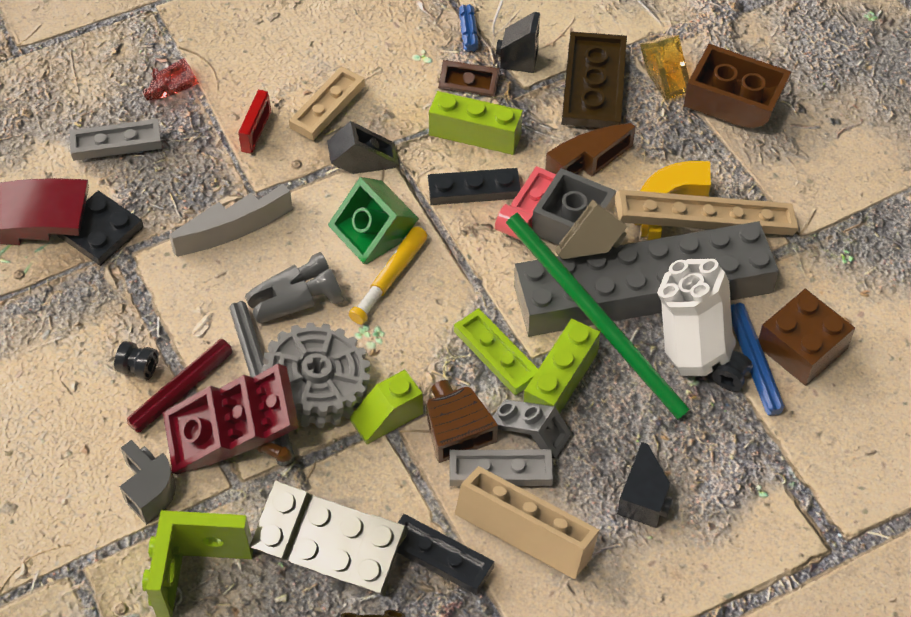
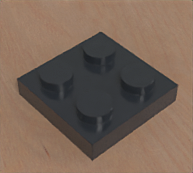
M98 190L86 200L80 235H56L101 266L144 226L142 219Z

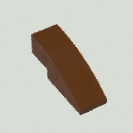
M632 123L608 126L592 130L563 142L546 153L545 170L557 174L560 168L574 174H579L584 170L592 177L633 146L636 126Z

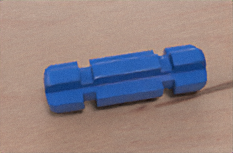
M471 4L467 6L461 5L459 8L463 49L466 52H475L479 48L476 19L474 16L475 11Z

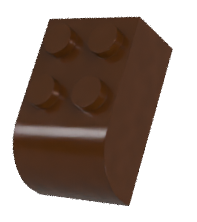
M708 44L687 83L684 107L741 127H760L769 121L790 79L792 71Z

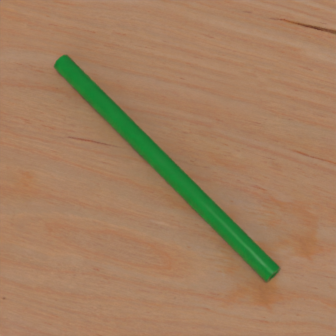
M517 212L506 221L509 228L673 416L678 420L690 410L688 406Z

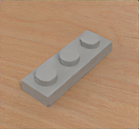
M159 119L69 131L70 152L73 161L162 149Z
M551 449L450 450V486H461L478 466L516 486H552Z

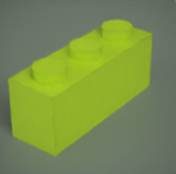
M437 91L428 112L429 136L514 155L522 134L523 110Z
M571 318L524 390V402L555 406L560 414L598 354L601 332Z

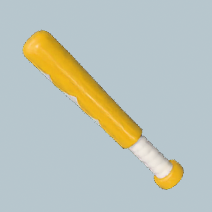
M416 226L409 231L382 271L370 285L371 289L359 303L358 307H353L349 311V317L352 321L360 325L367 321V314L379 297L387 292L427 240L428 235L423 228Z

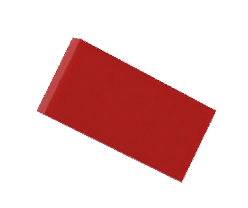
M258 89L239 129L238 136L241 152L251 154L254 151L270 116L271 105L268 91Z

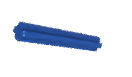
M741 302L731 304L732 326L743 354L753 364L750 373L765 412L769 416L781 414L784 403L746 307Z

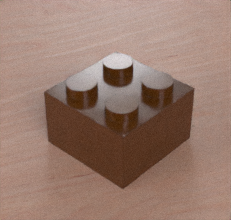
M805 288L762 324L758 340L764 353L806 386L848 349L855 327Z

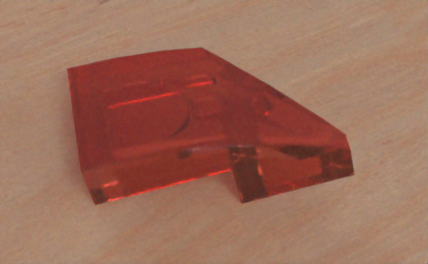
M184 57L161 71L153 68L151 73L153 79L149 88H144L143 95L147 101L160 99L184 91L199 82Z

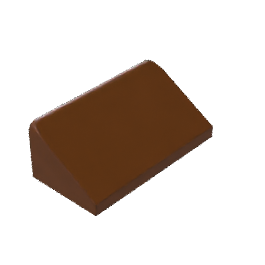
M443 60L438 88L495 97L501 71L500 68Z

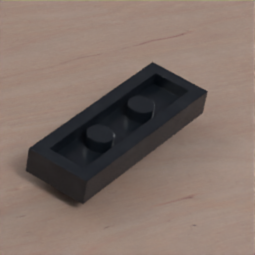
M518 168L428 174L430 205L515 199L521 190Z
M403 514L398 523L405 525L409 531L407 537L399 546L397 553L477 595L494 569L495 561Z

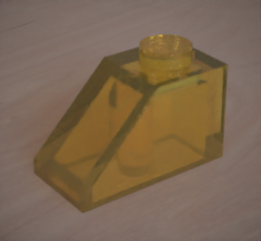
M679 35L663 36L640 43L646 71L664 100L686 94L689 75Z

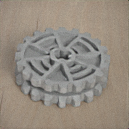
M307 323L306 328H300L298 325L291 326V332H280L277 337L278 342L271 340L268 344L269 352L264 353V365L261 373L276 364L287 366L297 420H300V424L303 427H308L310 423H315L317 428H324L325 422H331L334 426L340 424L341 417L344 416L349 419L354 412L353 408H357L363 401L362 397L366 396L368 388L366 385H368L370 374L367 373L370 370V361L363 360L366 357L365 349L356 347L358 340L355 337H345V330L339 328L333 331L330 329L329 324L323 323L321 328L316 327L314 323Z

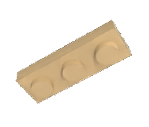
M341 66L289 120L290 129L314 141L364 88L365 78Z

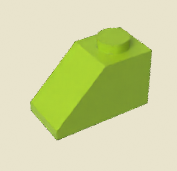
M404 369L376 384L350 416V421L364 442L369 444L422 415L423 393Z

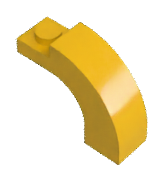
M685 161L668 165L650 176L640 191L709 197L711 187L710 161ZM634 224L641 225V237H646V241L661 238L662 226Z

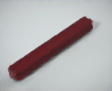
M219 339L129 415L127 417L128 425L137 433L145 429L229 357L233 352L231 345L224 339Z

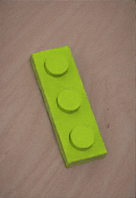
M479 308L454 324L455 334L515 396L526 389L538 368Z

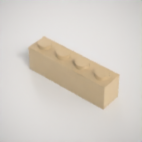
M480 466L466 478L460 487L455 515L573 579L577 578L591 560L600 531L596 527Z

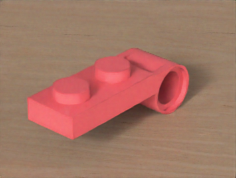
M536 166L511 205L505 204L501 208L495 222V230L519 239L506 224V221L517 212L532 228L533 210L556 174Z

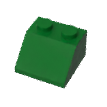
M359 177L328 223V226L363 264H368L399 245L419 218L382 180Z

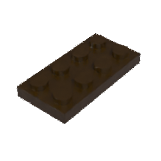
M570 31L561 125L604 128L621 124L627 36Z

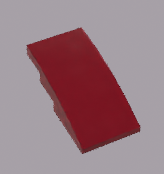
M47 178L0 182V244L20 246L21 239L50 241L51 234L79 236L89 191L88 180Z
M276 364L255 377L242 375L221 388L208 386L163 412L173 474H181L242 454L299 428L287 366Z

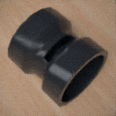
M123 341L115 355L114 369L123 374L132 372L137 378L147 381L156 370L158 351L150 347L138 348L136 343Z

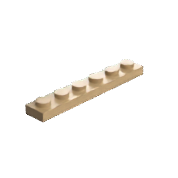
M618 190L615 195L618 218L624 223L717 229L760 221L762 229L766 234L794 235L798 230L792 203Z

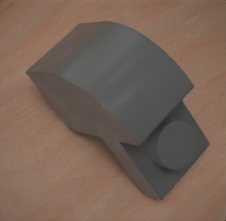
M130 440L121 447V451L126 465L135 475L119 487L125 503L147 525L160 514L161 510H165L170 505L175 495L176 484L170 463L164 453L155 459L145 446L140 449Z

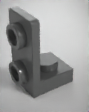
M504 400L493 415L498 429L531 434L540 449H551L552 458L557 457L572 434L555 406Z

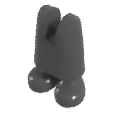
M321 252L312 255L307 264L299 268L294 264L257 285L245 295L248 305L254 309L253 315L258 323L267 322L314 307L315 304L312 297L316 295H325L333 304L344 301L337 280Z

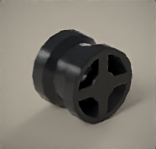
M732 351L730 361L722 366H717L712 373V378L717 385L728 391H740L745 384L744 377L750 374L753 364L744 354Z

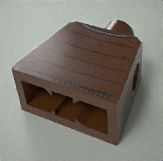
M448 380L438 381L431 387L435 398L429 399L426 402V417L438 463L450 460V450H477L497 442L498 425L470 387H463L453 391Z

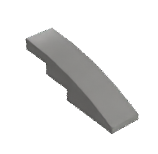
M281 184L259 200L250 193L227 209L220 202L214 204L169 234L173 253L179 257L211 249L267 226L293 210L290 190L284 184Z

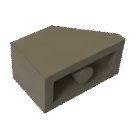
M592 200L555 248V252L562 259L607 253L612 247L617 248L622 243L627 234L625 229L628 226L602 205Z

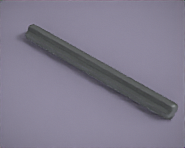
M239 301L230 305V313L250 377H255L262 371L264 365L263 355L247 305L244 301ZM288 433L271 441L282 447H287L292 453V458L288 462L282 463L277 461L279 466L294 463L295 457Z

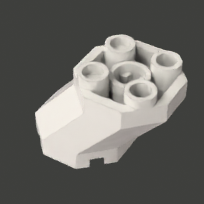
M715 259L675 261L670 265L669 272L664 274L657 292L662 302L665 353L670 363L676 367L681 376H706L713 372V365L720 362L722 366L730 361L736 344L732 333L729 280Z

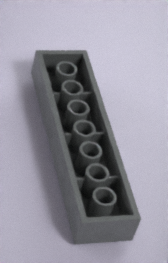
M760 221L619 245L617 248L612 247L607 253L568 259L556 256L613 322L662 313V302L657 292L664 274L669 272L670 265L677 260L715 259L729 280L730 301L773 293L779 273ZM538 260L515 263L514 288L528 337L563 331L571 318L587 326L594 325Z

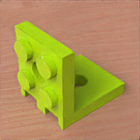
M161 510L156 536H151L149 541L148 553L149 558H152L150 569L144 570L142 589L147 591L148 604L153 607L156 617L173 616L183 556L252 560L254 549L250 547L252 537L246 515Z

